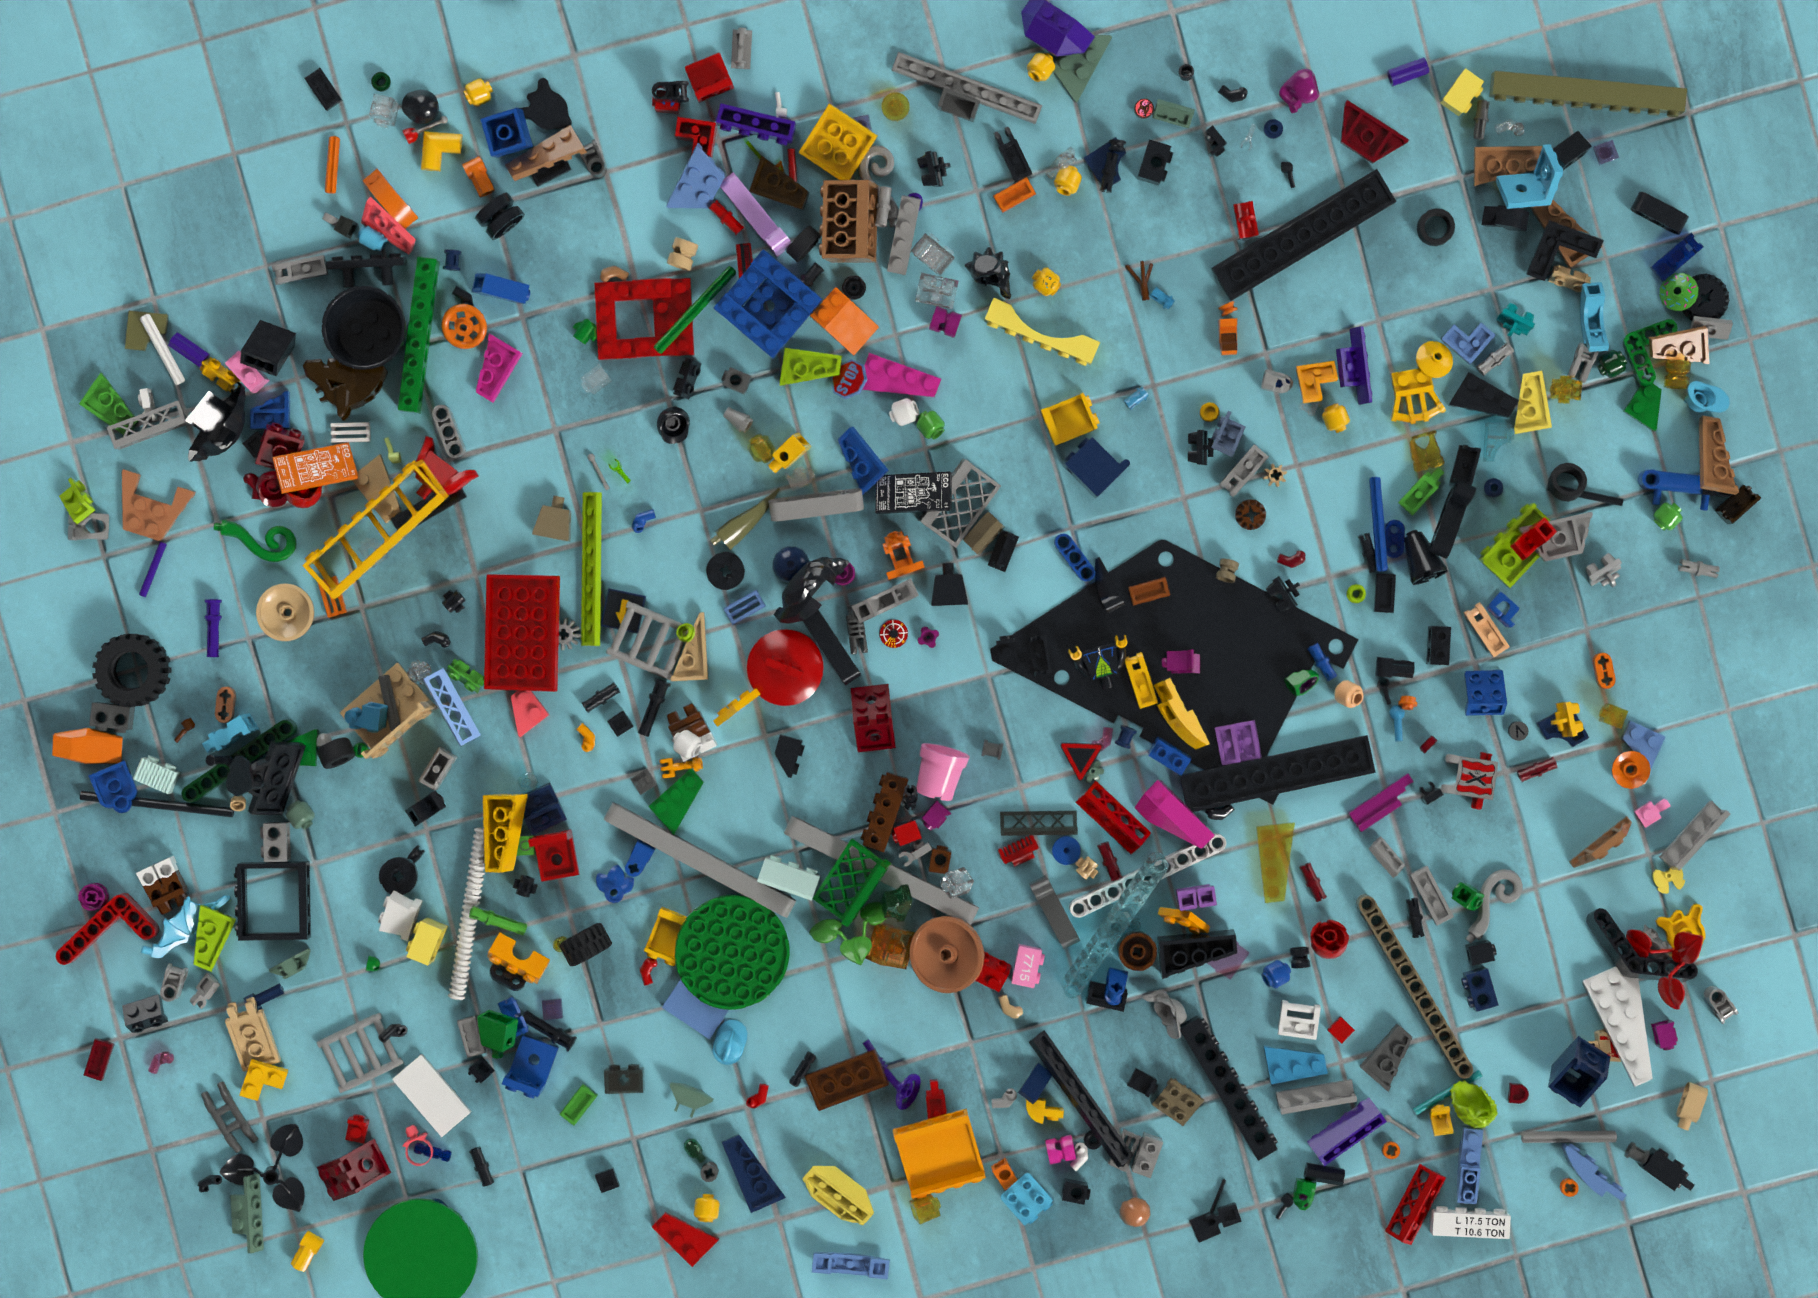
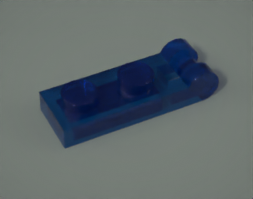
M1692 232L1686 235L1650 267L1662 282L1704 247L1694 239L1695 236ZM1687 243L1692 248L1690 251L1685 247Z

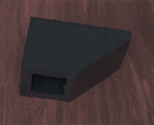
M780 734L775 755L787 777L792 778L793 774L797 775L800 764L796 762L798 756L802 757L805 745H802L803 740Z

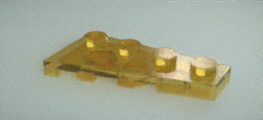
M1295 822L1256 826L1265 903L1285 901Z

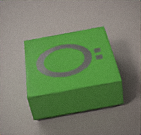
M532 835L520 836L517 856L536 854L535 846L529 847L528 839L533 837Z

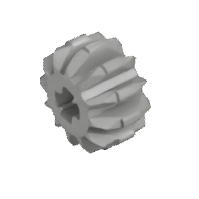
M564 618L563 624L559 619V645L561 643V650H565L566 645L568 649H572L571 642L575 645L578 644L574 637H581V634H575V631H578L580 627L572 628L575 621L572 620L568 625V618ZM563 629H566V632L569 633V637H565V640L560 635Z

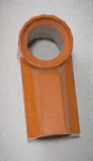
M480 156L462 164L480 198L495 191Z

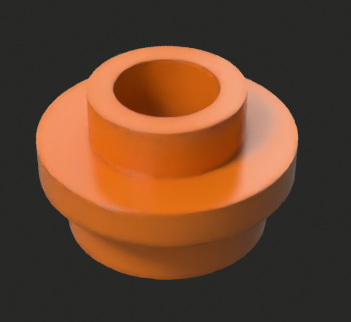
M1401 696L1400 701H1398V705L1402 706L1404 710H1413V707L1418 705L1416 697Z

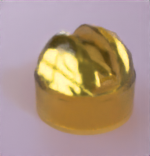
M564 936L556 938L552 944L553 949L557 952H562L559 945L567 938Z

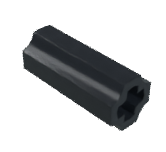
M1306 1162L1304 1180L1338 1186L1343 1185L1344 1169Z

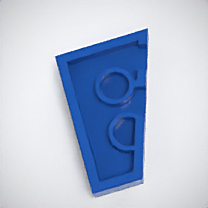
M850 427L838 439L846 461L851 466L853 471L851 474L856 479L859 488L862 489V495H864L889 470L854 427Z

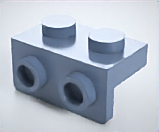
M1228 411L1225 417L1221 416L1217 424L1220 429H1215L1211 437L1214 440L1211 448L1233 457L1246 426L1230 420L1231 412Z

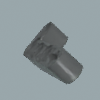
M1044 875L1029 883L1063 949L1081 941L1047 876Z

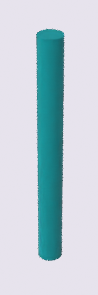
M1478 1070L1469 1078L1462 1079L1461 1082L1465 1080L1471 1084L1483 1077V1075ZM1453 1085L1413 1108L1416 1115L1451 1096L1450 1089Z

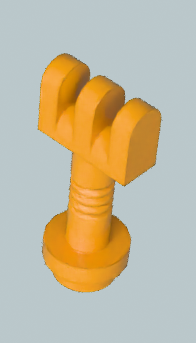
M697 756L693 757L692 761L674 763L673 758L659 760L661 764H668V766L660 767L661 771H669V774H662V779L676 777L675 771L693 768L695 772L703 769L702 758Z

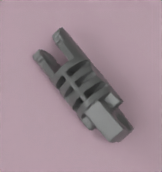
M849 605L846 622L851 654H857L856 639L858 638L861 652L868 653L864 622L859 623L852 608L853 605Z

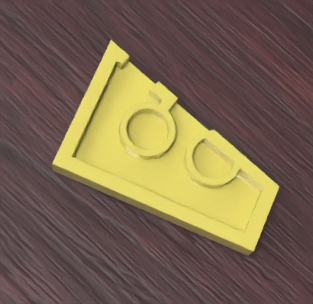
M1537 371L1523 374L1513 434L1552 428L1543 372Z

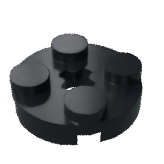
M721 552L715 554L709 560L706 573L708 580L714 587L721 590H730L742 582L745 568L737 555L731 552ZM725 565L729 566L728 569L731 570V573L727 574L726 577L722 576L723 572L720 571Z
M392 858L380 868V884L389 894L396 891L404 895L410 892L417 884V867L407 858ZM398 871L404 876L403 879H400V882L396 881L397 879L394 877V874L398 873Z

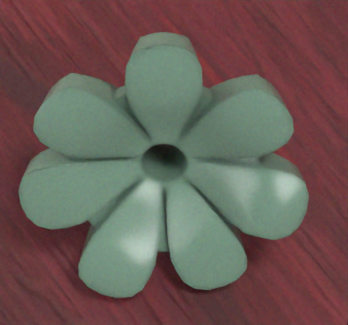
M1099 760L1092 764L1085 775L1086 783H1091L1092 779L1098 782L1100 780L1099 774H1104V769L1099 768L1101 765Z

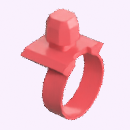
M413 1124L406 1128L407 1137H410V1139L403 1144V1147H406L405 1154L407 1160L415 1166H422L432 1158L433 1146L425 1139L428 1133L424 1132L418 1135L419 1131ZM419 1140L428 1144L431 1156L427 1162L415 1163L410 1159L408 1147L413 1141Z

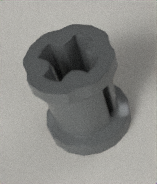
M985 739L981 756H992L1000 760L1004 743L995 744Z
M1634 1142L1628 1145L1624 1153L1626 1158H1632L1639 1162L1638 1164L1641 1166L1646 1163L1650 1155L1649 1150L1639 1148Z
M708 1162L702 1166L700 1175L705 1182H712L717 1178L719 1172L717 1164ZM709 1168L713 1169L710 1176L707 1175L706 1171L709 1170Z

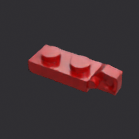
M937 1079L930 1080L931 1090H926L925 1095L928 1119L947 1114L945 1093L943 1089L938 1088Z

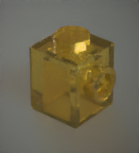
M1605 703L1599 712L1600 718L1598 721L1614 728L1622 729L1628 711Z
M927 1194L924 1198H915L909 1201L913 1218L919 1224L941 1216L939 1208H941L940 1202L937 1197L934 1198L931 1194Z

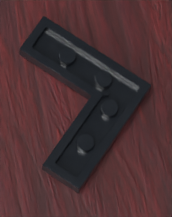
M1548 220L1526 274L1545 281L1559 246L1597 258L1604 240Z

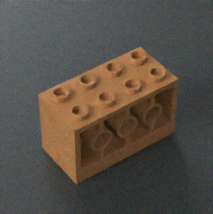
M823 180V186H821L820 190L821 197H823V205L820 207V215L823 217L822 224L820 225L822 244L819 246V253L822 259L831 263H876L877 226H875L877 209L875 207L876 203H878V185L869 180Z

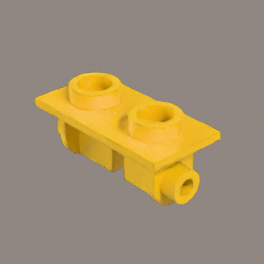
M210 357L202 361L203 365L200 367L202 374L211 381L218 377L219 379L216 384L226 392L229 391L231 393L230 390L235 389L234 385L240 382L239 378L231 370L222 366L218 360Z

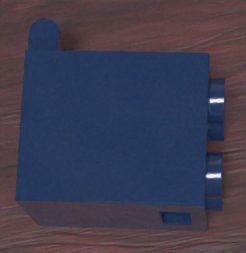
M1092 437L1090 440L1085 438L1077 446L1080 450L1076 454L1072 451L1064 459L1066 463L1063 467L1094 498H1097L1130 465V461L1125 459L1119 464Z
M1578 1036L1552 1064L1548 1087L1554 1093L1566 1098L1571 1104L1581 1108L1607 1079L1611 1056ZM1571 1068L1581 1076L1577 1078L1567 1071Z

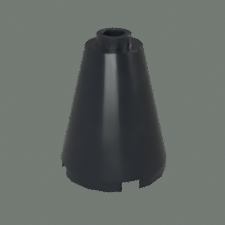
M1412 530L1406 534L1407 537L1404 538L1410 581L1413 585L1429 582V579L1439 578L1448 572L1441 558L1428 551L1430 542L1423 532Z

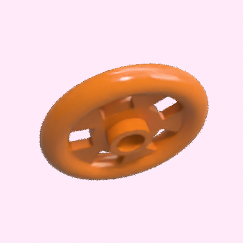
M454 305L445 312L442 318L441 328L443 335L450 344L457 348H474L486 336V319L481 311L472 305ZM464 311L465 317L458 318L457 313ZM473 316H475L479 322L476 325H474L472 320L470 319ZM450 321L455 322V329H449ZM461 324H465L467 329L463 330ZM473 330L478 333L474 339L469 336ZM457 333L464 336L463 341L455 338Z

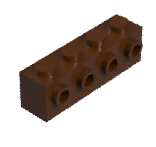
M888 771L886 775L882 774L879 785L882 786L880 794L876 793L873 804H876L874 812H869L866 821L869 822L868 829H863L860 840H863V846L885 852L909 778Z

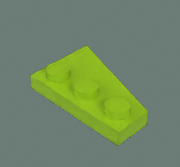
M785 348L779 386L840 375L842 356Z
M200 904L193 965L212 972L236 918Z

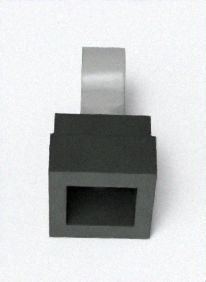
M325 212L322 218L324 221L334 225L336 232L351 239L358 225L355 221L342 215L338 219Z

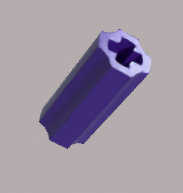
M1423 57L1388 70L1387 76L1393 87L1428 74L1429 67L1426 59Z
M178 332L172 336L168 344L169 347L198 367H201L203 365L202 361L210 356L208 352Z

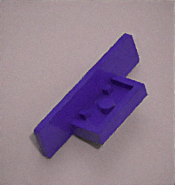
M1359 326L1349 330L1351 347L1336 349L1340 387L1356 386L1358 404L1363 405L1372 403V390L1365 342L1366 335L1364 327Z

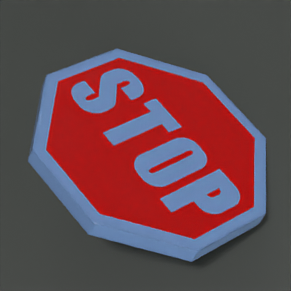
M853 359L841 363L840 375L831 377L833 393L844 399L860 394L867 382L865 366Z

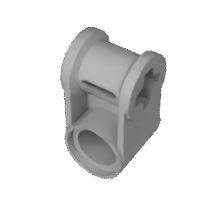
M172 963L167 965L160 990V996L164 1001L170 1002L180 997L188 975V968L175 967ZM169 987L173 988L175 991V995L173 997H170L167 994V989Z
M1715 986L1705 989L1704 998L1721 1024H1724L1725 1020L1732 1015L1739 1014L1723 990ZM1714 992H1718V998L1716 1000H1712V994Z

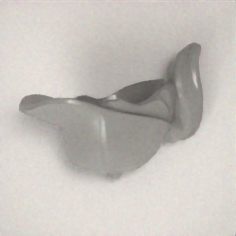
M1156 990L1148 995H1142L1144 1000L1154 1002L1155 1012L1161 1018L1162 1024L1166 1026L1168 1035L1174 1039L1180 1038V1025L1187 1019L1183 1005L1178 1000L1170 998L1165 990Z

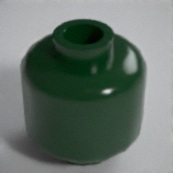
M1610 350L1599 357L1600 365L1597 368L1602 376L1606 375L1609 378H1614L1626 370L1625 365L1628 363L1621 351Z

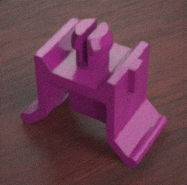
M1194 650L1167 651V658H1162V667L1167 668V671H1171V674H1200V654H1194Z

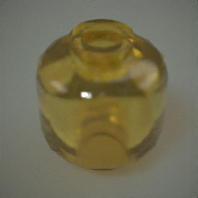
M758 434L748 441L747 450L755 462L762 461L767 463L773 459L772 454L775 452V446L767 435Z

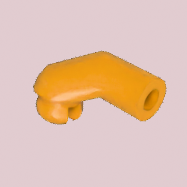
M582 723L576 730L583 736L582 750L589 752L595 746V734Z

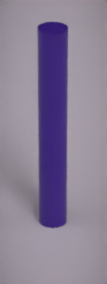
M160 541L139 592L140 596L146 597L167 546L164 542Z

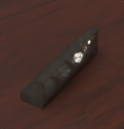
M1077 810L1000 811V835H1078ZM1015 815L1023 816L1020 819H1018ZM1026 815H1032L1037 820L1032 826H1026L1021 822ZM1045 815H1051L1056 821L1051 826H1045L1040 820ZM1064 815H1073V826H1064L1059 820ZM1004 816H1013L1017 822L1012 827H1004Z

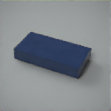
M1037 1063L1018 1093L1034 1104L1051 1079L1052 1074L1041 1064Z

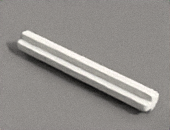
M150 314L140 317L146 332L176 385L183 383L185 378Z

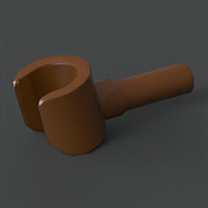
M191 718L181 722L184 729L174 739L175 742L178 743L184 734L195 727V723Z

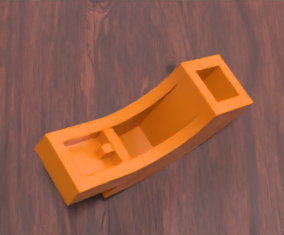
M378 169L374 170L363 180L379 203L404 229L418 219L415 212Z

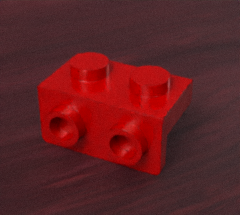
M984 952L983 968L975 981L1000 992L1009 975L1011 965Z

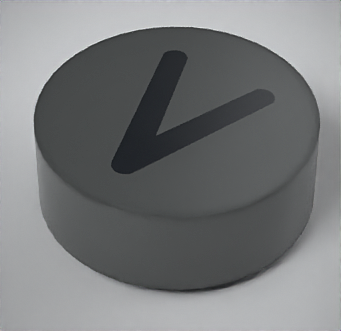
M1521 721L1511 723L1508 728L1510 737L1517 741L1524 740L1529 732L1527 725Z

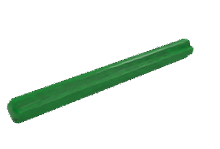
M728 266L654 345V349L658 353L662 354L736 275V271L731 266Z

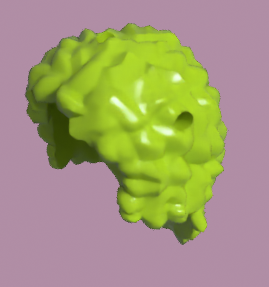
M1465 1080L1453 1084V1087L1450 1089V1098L1458 1118L1473 1128L1489 1126L1498 1114L1495 1100L1488 1096V1093L1482 1089V1086L1478 1087V1085L1473 1083L1469 1084Z

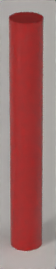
M787 149L789 177L797 182L795 149Z

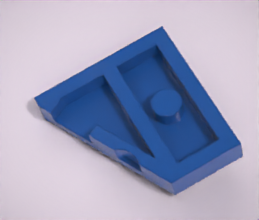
M285 391L282 395L274 399L271 398L264 404L250 409V429L265 430L266 425H272V423L282 425L283 429H290V392Z

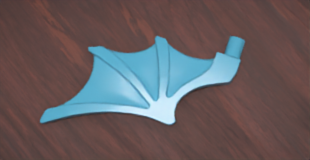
M224 895L215 902L202 905L217 911L231 897ZM187 896L181 910L175 917L169 920L164 918V932L160 942L153 944L152 947L142 946L141 953L148 954L154 958H163L170 949L178 944L188 943L194 946L196 943L200 904L192 902L190 896Z

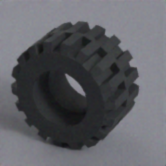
M596 923L561 942L559 947L569 966H576L609 948L612 945V941L602 923Z

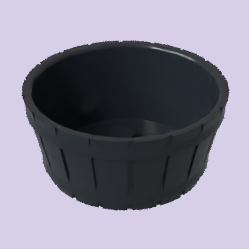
M371 286L351 287L339 293L328 304L322 319V336L328 351L340 363L359 370L373 369L388 363L401 349L406 334L405 318L397 302L383 290Z

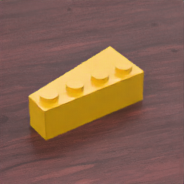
M528 794L483 795L485 872L502 873L514 870Z

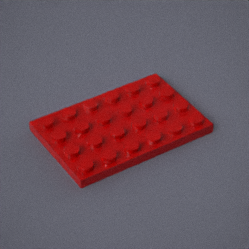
M487 574L484 689L558 691L560 576Z

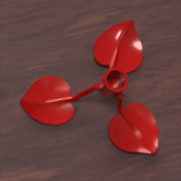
M1636 929L1628 930L1626 939L1639 957L1648 958L1649 953L1672 952V959L1679 964L1671 971L1668 978L1662 977L1659 979L1658 992L1668 1006L1676 1010L1680 1009L1685 998V989L1678 979L1672 978V976L1685 963L1691 964L1697 960L1701 951L1703 936L1684 931L1679 932L1674 937V948L1651 950L1652 941L1646 933Z

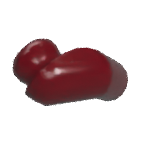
M253 473L245 474L243 477L244 482L253 489L251 499L260 500L256 489L257 475Z
M1297 551L1291 557L1279 554L1277 563L1294 568L1305 562L1306 554L1303 551Z

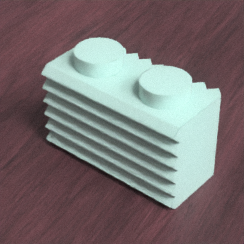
M150 755L141 758L133 780L166 794L172 793L181 773L176 770L177 767L169 763L165 765L158 763L159 759Z

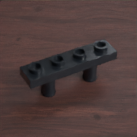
M401 253L389 254V257L382 258L381 254H373L367 259H363L362 255L351 256L349 260H343V256L331 257L332 260L326 262L327 269L342 270L344 288L355 287L354 269L361 267L381 268L382 285H394L392 267L407 264L406 256L401 257Z

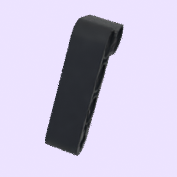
M1458 480L1451 488L1428 549L1429 552L1445 559L1448 558L1466 507L1475 495L1476 487Z

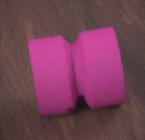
M1071 1135L1062 1136L1060 1140L1056 1138L1045 1140L1050 1165L1060 1163L1062 1159L1065 1161L1076 1160Z

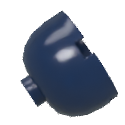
M787 546L775 554L772 569L780 581L788 584L792 577L810 560L802 549L795 546Z

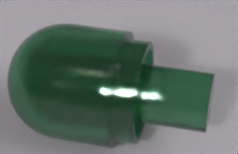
M690 1138L684 1142V1150L692 1159L696 1158L699 1163L706 1159L701 1153L703 1149L697 1140Z

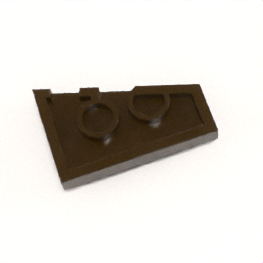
M761 155L749 192L804 210L810 192Z

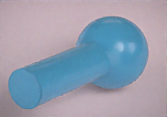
M1395 705L1391 707L1389 714L1394 719L1395 741L1400 742L1403 741L1401 719L1405 715V710L1402 709V706Z

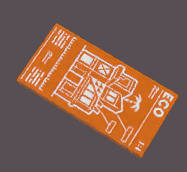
M349 442L272 457L281 494L358 479Z

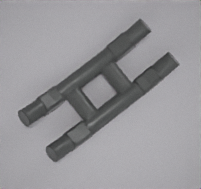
M220 1082L217 1086L222 1099L226 1103L225 1105L216 1109L207 1091L203 1092L201 1097L207 1111L211 1114L223 1134L224 1139L238 1153L242 1150V1147L231 1133L233 1130L240 1127L252 1143H255L258 1137L241 1114L225 1083ZM231 1111L236 1120L226 1126L221 1115Z

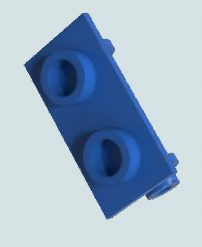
M511 996L497 1004L502 1014L518 1019L517 1037L529 1032V1026L526 1024L523 1015L521 1016L520 1014L521 1011L516 1002L517 999L514 1000V997Z

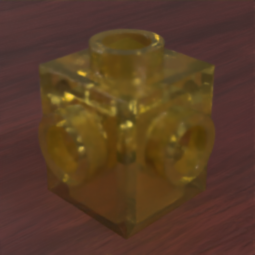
M1560 376V379H1552L1550 398L1557 399L1558 403L1570 404V400H1581L1582 381L1574 380L1572 376Z

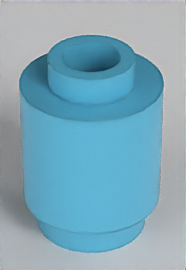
M370 226L362 227L357 236L360 238L359 243L373 251L379 252L384 249L388 241L384 234Z

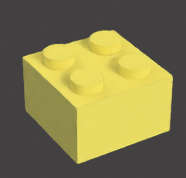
M428 917L422 921L420 920L419 923L417 922L413 930L415 936L406 947L408 952L407 958L427 966L434 962L448 926Z

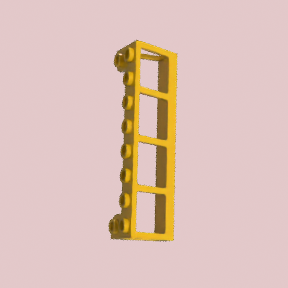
M422 459L417 462L415 460L411 463L409 462L402 469L404 473H399L392 480L394 484L390 487L385 486L379 492L380 496L376 500L372 498L365 504L366 509L362 513L358 511L351 517L353 521L349 525L345 523L337 530L339 534L335 538L333 536L328 538L323 543L325 547L322 550L318 548L305 558L307 562L302 566L333 600L343 594L449 497ZM419 467H421V468L424 470V472H425L426 475L429 477V479H428V478L425 476V474L419 469ZM414 471L437 494L419 511H416L400 488V484ZM396 491L411 512L412 517L392 536H389L372 513V510L391 492ZM365 516H368L385 541L362 562L346 540L345 535ZM338 541H341L357 564V568L336 585L319 559ZM314 564L317 567V569L319 570L323 578L326 580L330 588L316 574V572L310 567V565Z

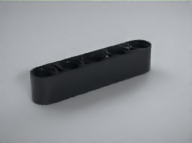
M819 609L808 619L803 620L845 686L861 676L858 668Z

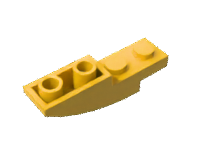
M1171 678L1155 684L1154 687L1162 701L1157 706L1174 732L1194 749L1210 744L1193 709L1186 711Z

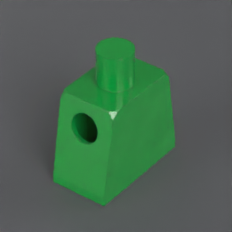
M488 1010L477 1016L480 1042L482 1046L492 1049V1057L498 1059L503 1057L504 1051L514 1046L518 1019Z

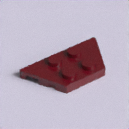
M1348 100L1344 103L1340 143L1373 164L1408 143V138Z

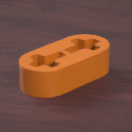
M1598 653L1593 657L1596 682L1601 688H1612L1615 684L1612 659L1606 653ZM1600 656L1607 660L1604 663V670L1602 664H1598V660L1601 659ZM1604 672L1606 677H1610L1608 685L1601 682V679H1604Z

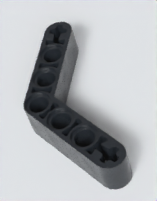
M1599 908L1587 915V925L1623 976L1659 980L1662 977L1668 978L1669 974L1666 972V967L1671 973L1679 964L1674 960L1639 957L1607 910ZM1607 931L1611 934V938L1608 937ZM1618 947L1622 950V954L1619 953ZM1629 963L1633 966L1634 970L1630 969ZM1685 963L1672 978L1678 979L1681 983L1687 982L1697 976L1698 969L1694 963ZM1648 965L1651 967L1652 972L1648 970Z

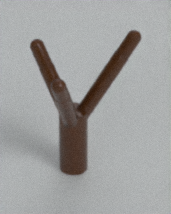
M1140 261L1141 279L1129 265H1126V269L1140 285L1142 301L1150 300L1147 283L1153 263H1150L1145 276L1144 261Z

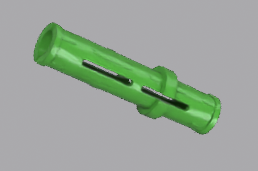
M472 906L469 913V918L484 922L485 925L497 926L522 936L527 929L526 923L495 914L492 910L486 911Z

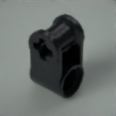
M688 81L655 83L652 87L654 100L660 103L689 102V98H687ZM658 88L666 90V94L662 97L657 96L655 92Z

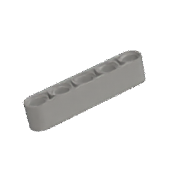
M859 488L775 498L768 501L771 521L849 513L864 509L862 489Z

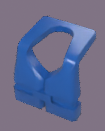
M1500 592L1487 606V611L1505 627L1511 628L1515 624L1510 619L1519 611V607L1504 593ZM1502 601L1508 602L1510 606L1506 615L1496 607Z

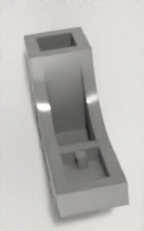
M910 578L853 605L852 608L859 623H862L919 596Z

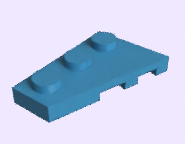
M1263 1046L1271 1084L1328 1074L1324 1054Z

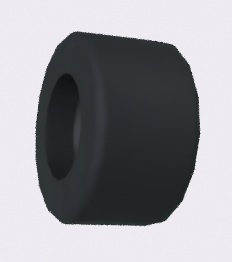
M344 737L324 744L317 750V755L323 768L331 769L353 759L355 751L350 740Z

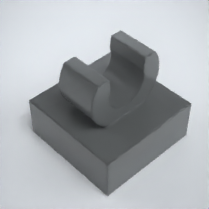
M648 769L631 778L640 795L657 785Z

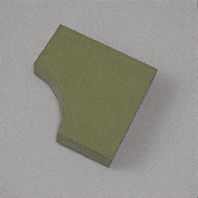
M129 310L125 349L146 351L147 345L151 341L140 317L150 314L160 334L163 335L167 334L168 315Z

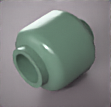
M298 800L287 807L286 818L293 828H303L305 830L313 824L312 820L315 814L307 802H300Z

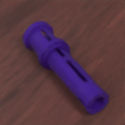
M205 599L206 615L204 619L207 621V657H219V621L222 619L220 615V603H222V600Z

